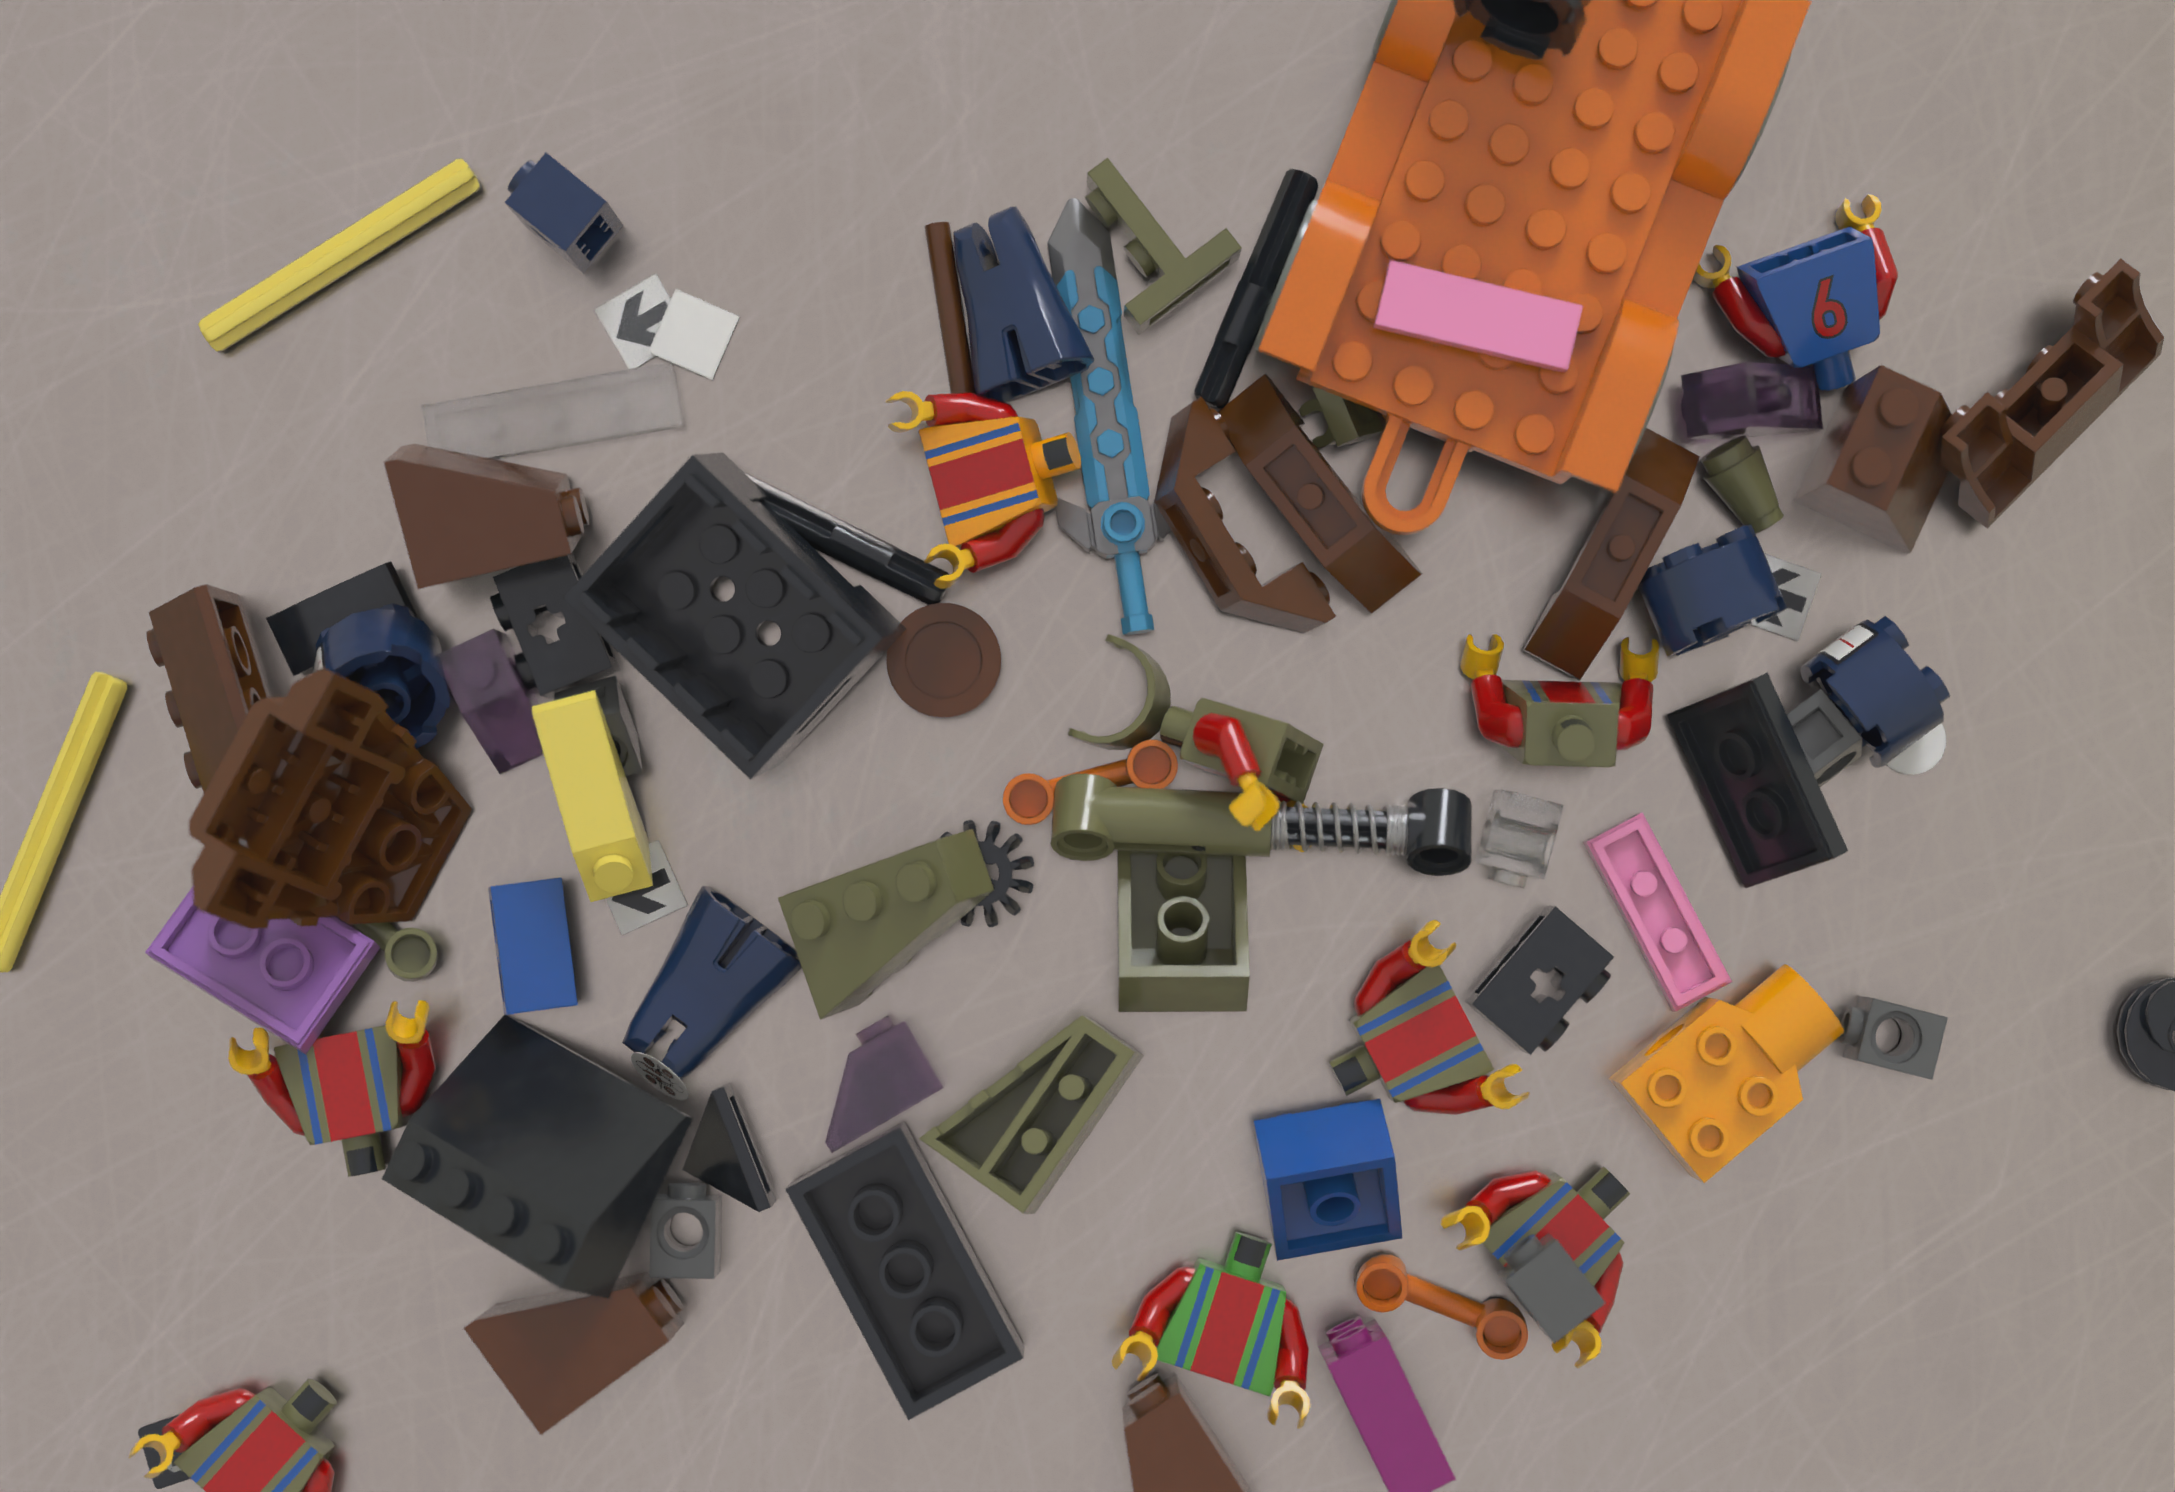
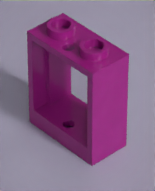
M1355 1317L1327 1331L1326 1335L1329 1341L1318 1346L1388 1492H1432L1456 1480L1389 1340L1377 1321L1373 1319L1364 1324L1361 1317Z

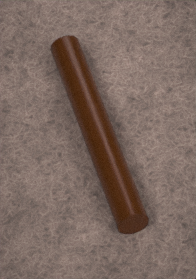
M931 223L924 227L951 394L970 392L976 394L950 223Z

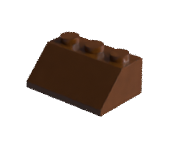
M208 584L195 587L150 611L149 616L153 629L147 631V642L151 655L157 666H165L172 690L165 693L168 712L177 728L184 727L191 750L184 753V763L188 777L196 789L202 788L203 793L206 791L253 703L263 698H270L239 595Z

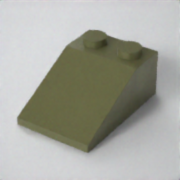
M1117 851L1118 1012L1247 1011L1250 969L1246 856Z

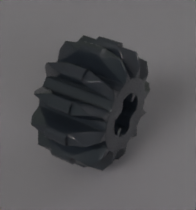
M968 820L963 823V830L973 829L984 862L986 864H997L999 869L998 880L991 879L994 891L976 905L983 906L984 917L988 927H994L998 925V915L993 904L994 902L999 900L1007 912L1014 916L1021 911L1019 904L1006 894L1010 887L1022 893H1031L1033 891V883L1027 880L1013 879V870L1031 868L1034 866V860L1031 856L1021 857L1014 861H1011L1008 857V854L1018 848L1023 841L1019 834L1016 833L1010 836L1000 848L995 845L1001 830L999 822H990L987 827L985 842L978 841L977 827L974 821ZM945 832L941 838L951 836L952 834ZM976 906L961 918L962 925L967 927L972 925Z

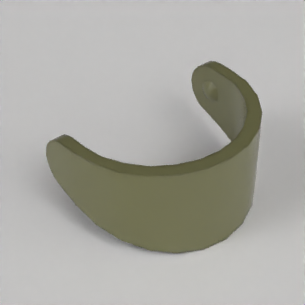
M1107 634L1106 642L1118 649L1132 652L1144 667L1148 681L1145 705L1133 723L1119 733L1097 737L1089 735L1084 731L1070 728L1067 735L1107 750H1125L1133 748L1144 740H1150L1160 731L1163 718L1171 705V693L1165 673L1148 653L1124 639Z

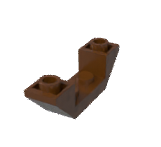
M1267 374L1261 376L1218 411L1228 426L1230 432L1229 439L1248 471L1323 567L1371 614L1422 575V572L1394 536L1378 527L1369 518L1362 505L1301 429L1305 424Z
M1200 397L1171 417L1154 500L1156 506L1221 611L1301 633L1327 623L1335 618L1336 615L1329 606L1330 595L1323 581L1315 573L1309 572L1304 563L1301 562L1261 585L1255 576L1257 568L1251 554L1242 544L1234 542L1223 524V511L1218 500L1208 489L1201 488L1195 478L1235 452L1229 442L1230 432L1225 420L1216 410L1207 406L1203 397Z
M1648 428L1645 429L1640 443L1625 471L1618 492H1612L1560 591L1552 595L1523 651L1573 678L1581 680L1623 616L1676 517L1700 456Z

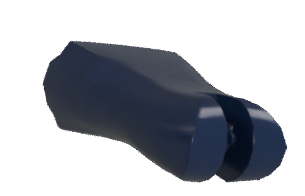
M1012 206L989 217L988 227L993 244L985 229L979 223H972L953 232L955 259L968 318L975 391L979 396H985L1001 402H1010L1088 370L1095 360L1047 269L1027 222L1018 208Z
M702 886L684 919L662 967L635 1012L622 1043L633 1052L646 1054L654 1043L667 1033L664 1030L673 1019L686 1029L677 1040H673L661 1062L671 1069L682 1081L697 1069L743 1021L802 968L796 949L724 894L711 887Z

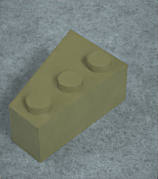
M973 829L926 843L778 897L820 1020L860 1005L890 975L900 971L912 961V957L931 940L940 937L994 891Z
M1081 1015L1019 1062L1017 1067L988 1089L982 1090L970 1099L968 1104L939 1126L933 1127L919 1139L1021 1213L1035 1214L1144 1055L1093 1019Z

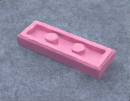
M1390 260L1373 328L1565 373L1569 368L1583 306Z
M1643 812L1583 842L1672 1011L1676 1012L1732 982Z

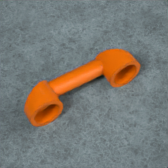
M1144 740L1136 744L1129 751L1126 759L1045 780L1042 776L1033 773L1020 774L1007 784L1003 794V805L1007 814L1014 821L1025 825L1039 823L1050 814L1053 808L1056 783L1063 777L1072 774L1086 773L1099 775L1111 780L1117 787L1134 783L1139 788L1163 789L1176 776L1178 769L1177 757L1166 743L1159 740Z
M1381 1254L1372 1257L1362 1265L1357 1274L1356 1287L1358 1297L1370 1310L1390 1312L1398 1308L1406 1300L1476 1328V1338L1481 1350L1494 1359L1506 1360L1513 1358L1521 1353L1527 1344L1528 1329L1525 1317L1520 1309L1510 1301L1493 1298L1480 1303L1407 1274L1405 1264L1400 1258L1393 1255Z

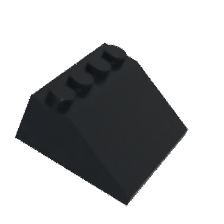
M504 1014L409 1120L382 1180L562 1290L609 1299L693 1118L516 1018Z

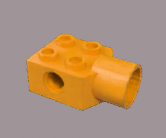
M1783 964L1735 1006L1718 999L1703 998L1614 1073L1609 1080L1691 1177L1705 1183L1803 1100L1797 1072L1844 1033V1029L1838 1018L1819 994L1794 969Z

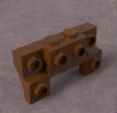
M2120 259L2104 276L2096 272L2082 284L2073 299V303L2076 305L2073 327L2054 346L2048 345L2043 348L2028 366L2026 374L2010 390L2006 388L1995 397L1986 392L1971 408L1967 405H1962L1948 418L1940 432L1942 436L1940 464L1960 479L1958 506L1987 529L2161 355L2164 336L2153 322L2145 307L2140 292V272L2124 260Z

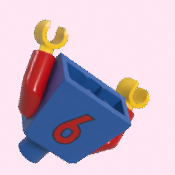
M1866 195L1862 201V209L1866 219L1856 217L1850 209L1849 200L1845 198L1835 215L1836 224L1840 230L1738 266L1739 277L1731 278L1729 275L1731 267L1729 251L1724 246L1714 245L1713 254L1722 264L1723 268L1718 272L1709 273L1704 271L1699 263L1693 277L1698 285L1704 288H1715L1713 297L1735 331L1766 357H1779L1794 368L1812 364L1818 388L1821 390L1838 389L1855 381L1856 377L1849 350L1872 343L1879 338V320L1886 315L1898 278V271L1882 229L1875 228L1874 226L1881 213V202L1874 195Z

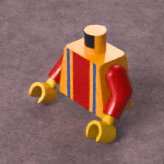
M909 391L898 392L889 397L885 403L902 401L908 404L912 412L909 423H890L888 427L892 431L898 433L907 432L919 425L921 421H926V424L930 426L920 429L919 433L949 544L945 543L934 547L924 560V563H929L937 558H944L953 566L952 574L937 578L933 584L941 589L949 588L956 583L964 569L974 573L1017 557L1043 527L1044 513L1057 506L1058 499L1052 477L1081 468L1080 452L1073 435L1067 432L1042 440L1035 419L1018 417L1017 412L1010 404L979 396L972 392L928 395L924 402L918 395Z

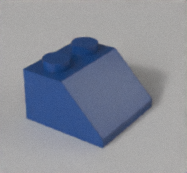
M1380 1098L1357 1103L1349 1102L1339 1106L1295 1114H1282L1254 1121L1258 1157L1277 1261L1403 1238L1395 1155Z

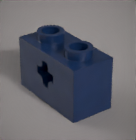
M546 152L537 163L532 160L526 162L516 172L508 185V191L512 194L504 203L526 228L583 274L624 226L605 199Z

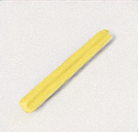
M462 158L452 161L203 317L198 323L202 335L217 352L226 350L478 192L480 184L477 177Z
M94 672L91 675L1 892L0 973L9 972L14 965L127 691V683L103 672Z

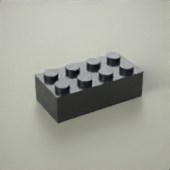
M905 1122L796 1179L785 1189L908 1420L1024 1358L1025 1347Z

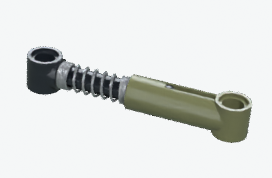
M1086 773L1063 777L1056 783L1054 790L1050 844L1052 849L1060 856L1072 860H1099L1106 858L1113 851L1270 857V850L1275 849L1277 851L1280 849L1283 851L1285 848L1286 851H1289L1292 845H1301L1304 852L1309 849V846H1319L1320 851L1323 853L1328 846L1337 847L1340 854L1344 851L1345 847L1355 848L1357 854L1362 851V848H1372L1375 855L1379 853L1380 849H1385L1387 855L1390 853L1393 856L1395 854L1398 856L1400 854L1405 855L1408 865L1413 870L1434 876L1460 873L1467 869L1472 862L1471 800L1465 794L1452 789L1434 788L1419 791L1410 797L1407 806L1402 807L1399 805L1397 807L1394 805L1392 807L1386 804L1382 811H1374L1370 804L1364 810H1356L1352 803L1348 805L1347 809H1338L1334 802L1330 805L1329 809L1320 808L1317 802L1313 803L1312 808H1303L1299 801L1295 803L1294 807H1286L1284 800L1282 802L1278 800V812L1259 831H1255L1251 825L1246 827L1240 824L1229 809V805L1242 792L1117 787L1116 784L1107 778Z

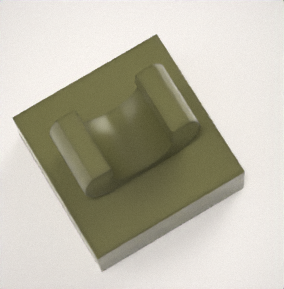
M1316 387L1313 390L1317 399L1305 402L1299 409L1302 417L1316 414L1320 411L1325 416L1328 429L1323 435L1312 439L1315 447H1325L1334 444L1337 447L1364 441L1383 432V427L1376 411Z

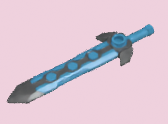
M1072 198L1067 201L1047 245L1053 281L1095 359L1088 370L1070 377L1076 413L1074 423L1081 457L1086 502L1091 512L1090 514L1086 513L1085 508L1057 498L1056 516L1058 526L1085 551L1089 552L1092 548L1096 550V554L1105 559L1115 558L1124 617L1121 619L1123 635L1141 634L1153 631L1154 624L1152 614L1148 612L1140 554L1147 553L1155 545L1157 539L1163 541L1170 531V527L1155 502L1153 501V504L1150 505L1148 501L1150 491L1138 413L1132 397L1120 319L1122 309L1110 233L1078 199Z

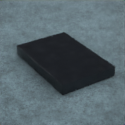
M1768 672L1667 714L1745 888L1835 859L1848 852L1847 846Z

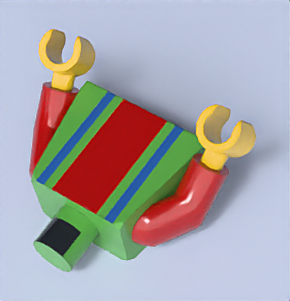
M1235 1232L1225 1266L1198 1258L1193 1268H1177L1144 1296L1129 1330V1338L1122 1343L1112 1358V1365L1117 1370L1127 1353L1139 1357L1142 1362V1371L1138 1375L1137 1381L1144 1380L1157 1363V1360L1269 1397L1274 1386L1276 1391L1273 1393L1267 1412L1268 1421L1272 1425L1276 1424L1279 1411L1278 1406L1282 1404L1291 1405L1298 1411L1297 1429L1304 1426L1310 1408L1309 1397L1304 1391L1307 1380L1309 1347L1299 1308L1286 1298V1290L1283 1285L1261 1278L1272 1244L1245 1233Z

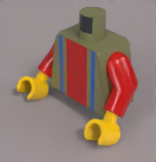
M1472 634L1467 636L1460 669L1467 677L1474 679L1471 682V691L1478 728L1483 737L1488 741L1497 743L1522 764L1533 766L1613 767L1616 765L1617 750H1628L1645 741L1649 735L1652 722L1654 689L1651 682L1656 679L1658 674L1659 643L1657 640L1652 639L1651 651L1641 655L1630 652L1628 637L1622 641L1619 672L1624 682L1621 686V683L1502 680L1496 675L1504 648V642L1497 634H1492L1489 649L1485 651L1474 645Z
M1200 698L1194 712L1178 706H1171L1163 718L1160 729L1162 742L1181 748V760L1208 773L1229 779L1232 786H1241L1243 792L1229 805V809L1243 826L1251 825L1255 831H1259L1278 812V800L1280 802L1284 800L1286 807H1294L1295 803L1299 801L1303 808H1308L1304 804V800L1324 744L1292 725L1206 698ZM1292 845L1296 850L1304 852L1301 845Z
M1437 920L1429 921L1412 938V941L1405 942L1373 965L1354 998L1357 1014L1349 1020L1361 1045L1330 1061L1329 1064L1346 1096L1380 1080L1390 1100L1394 1103L1403 1101L1405 1106L1413 1112L1458 1115L1492 1107L1493 1105L1500 1109H1510L1529 1097V1092H1524L1521 1095L1511 1094L1507 1091L1504 1084L1506 1077L1513 1076L1522 1071V1069L1517 1064H1509L1489 1077L1486 1076L1494 1068L1440 966L1456 949V943H1451L1446 949L1433 947L1428 940V935L1435 931L1441 923Z
M419 1000L415 1011V1018L410 1019L399 1013L398 1002L393 1001L386 1019V1025L317 1038L306 1055L289 1044L274 1047L275 1056L270 1055L268 1032L264 1028H254L253 1043L256 1049L244 1050L239 1047L236 1039L231 1037L228 1060L230 1066L235 1071L248 1075L264 1102L293 1133L305 1136L310 1146L341 1140L348 1177L385 1170L386 1165L379 1132L401 1128L408 1124L410 1116L421 1108L436 1070L429 1033L425 1029L430 1006L428 1002Z
M1604 1166L1577 1192L1565 1179L1555 1172L1547 1176L1534 1170L1495 1178L1477 1193L1464 1208L1443 1216L1441 1219L1443 1229L1453 1226L1458 1222H1461L1465 1228V1240L1456 1246L1459 1251L1482 1243L1504 1267L1508 1265L1503 1258L1504 1255L1529 1235L1535 1234L1538 1240H1540L1549 1233L1557 1239L1606 1303L1556 1343L1552 1342V1348L1558 1353L1566 1348L1571 1340L1574 1341L1580 1349L1579 1360L1575 1363L1576 1368L1582 1367L1600 1353L1602 1345L1599 1334L1614 1305L1624 1264L1619 1252L1624 1241L1604 1219L1630 1195L1629 1191Z
M311 1378L307 1379L288 1401L271 1387H267L256 1395L249 1390L238 1388L198 1400L163 1427V1436L151 1434L141 1438L130 1450L129 1458L136 1455L144 1447H151L157 1450L161 1462L159 1466L154 1467L144 1476L145 1478H155L171 1464L174 1451L182 1453L173 1463L205 1492H332L335 1471L328 1458L333 1452L335 1445L317 1426L335 1407L337 1401L323 1385Z

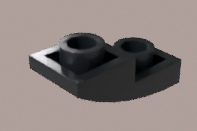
M390 561L267 617L266 620L292 675L295 676L313 669L316 655L315 645L321 632L353 613L381 608L386 604L394 603L408 607L413 612L414 617H418Z

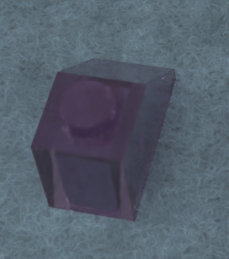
M1743 362L1681 375L1683 390L1681 412L1686 422L1687 438L1726 440L1742 435L1756 437L1823 429L1820 392L1813 366L1794 368L1786 364Z
M491 629L438 654L443 664L447 684L462 716L498 773L503 775L544 756L532 715V706L539 705L533 690H528L520 677L514 660V655L516 654L507 634Z
M887 1015L856 1033L861 1046L848 1054L825 1141L831 1153L938 1092L946 1085L908 1018L894 1025L890 1016Z

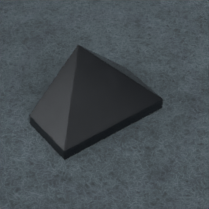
M728 1083L711 1092L682 1170L760 1212L771 1208L776 1199L731 1083Z

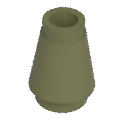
M1746 435L1736 437L1720 445L1701 459L1707 471L1703 476L1704 480L1742 524H1745V526L1752 525L1755 534L1769 528L1784 517L1778 506L1779 502L1760 446H1752Z

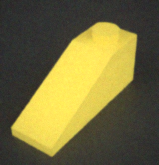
M593 690L532 706L533 719L571 851L590 902L653 886L649 839L596 691Z

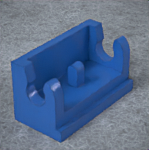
M562 877L489 887L488 892L504 1014L509 1015L578 1005Z

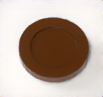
M952 603L930 604L915 610L904 618L901 624L906 630L888 648L886 657L889 679L899 697L914 710L936 718L958 717L973 711L984 703L993 692L1001 671L999 643L989 624L974 611Z

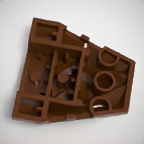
M322 668L294 682L286 697L263 698L253 703L189 820V835L205 845L192 867L194 906L205 913L249 929L268 928L269 920L290 919L300 927L317 926L319 918L339 917L347 924L412 921L469 817L472 808L437 765L426 758L424 759L414 747L417 741L407 729L396 724L385 711L388 707L387 704L377 693L326 668Z

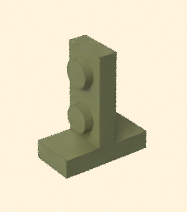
M1108 157L1087 173V186L1091 192L1085 196V199L1090 208L1106 227L1116 222L1130 241L1123 248L1141 274L1148 277L1154 272L1159 278L1124 305V316L1138 335L1239 259L1242 247L1227 228L1185 258Z

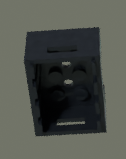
M724 453L692 455L563 596V599L751 780L779 766L902 635L906 628L862 585L853 587L803 537L765 502L769 496ZM721 576L731 579L735 586V593L728 601L718 599L713 592L714 582ZM765 621L775 622L781 630L780 640L775 645H767L759 637V628Z

